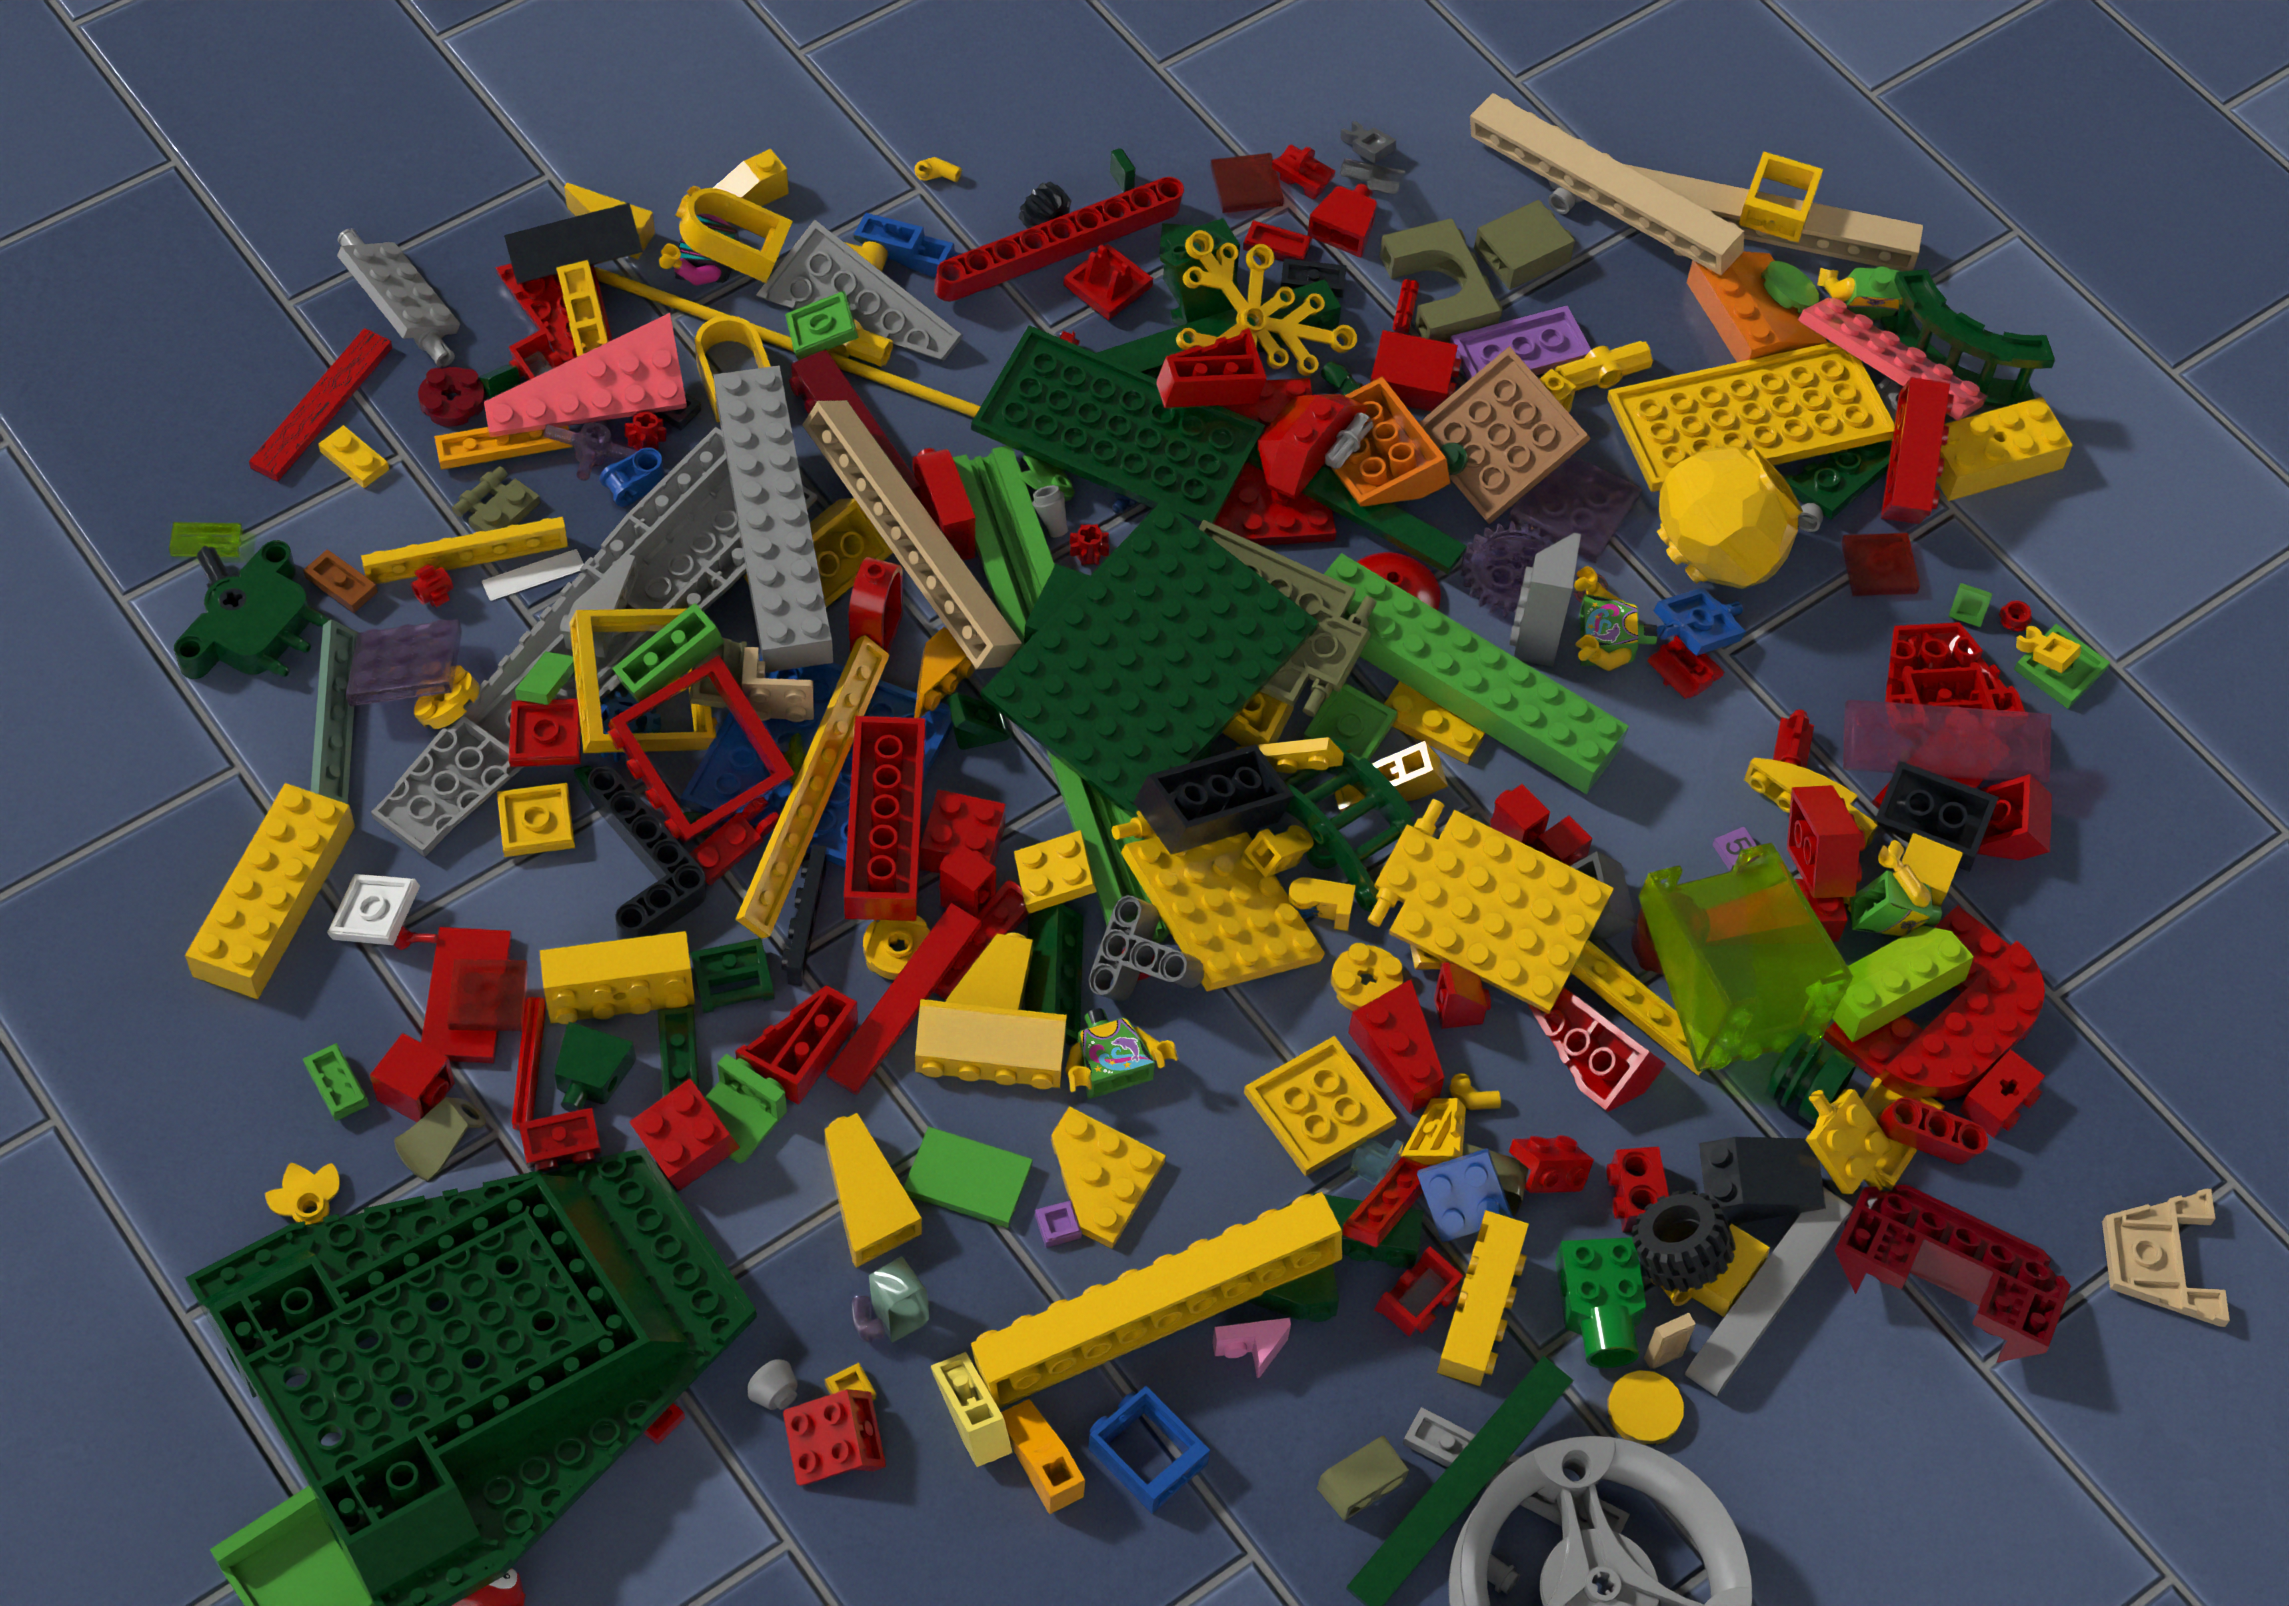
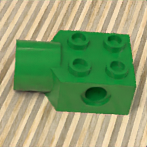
M1633 1237L1561 1241L1555 1258L1565 1329L1582 1335L1586 1362L1595 1368L1621 1367L1634 1362L1639 1357L1635 1327L1640 1324L1646 1308V1300L1639 1257L1633 1244Z

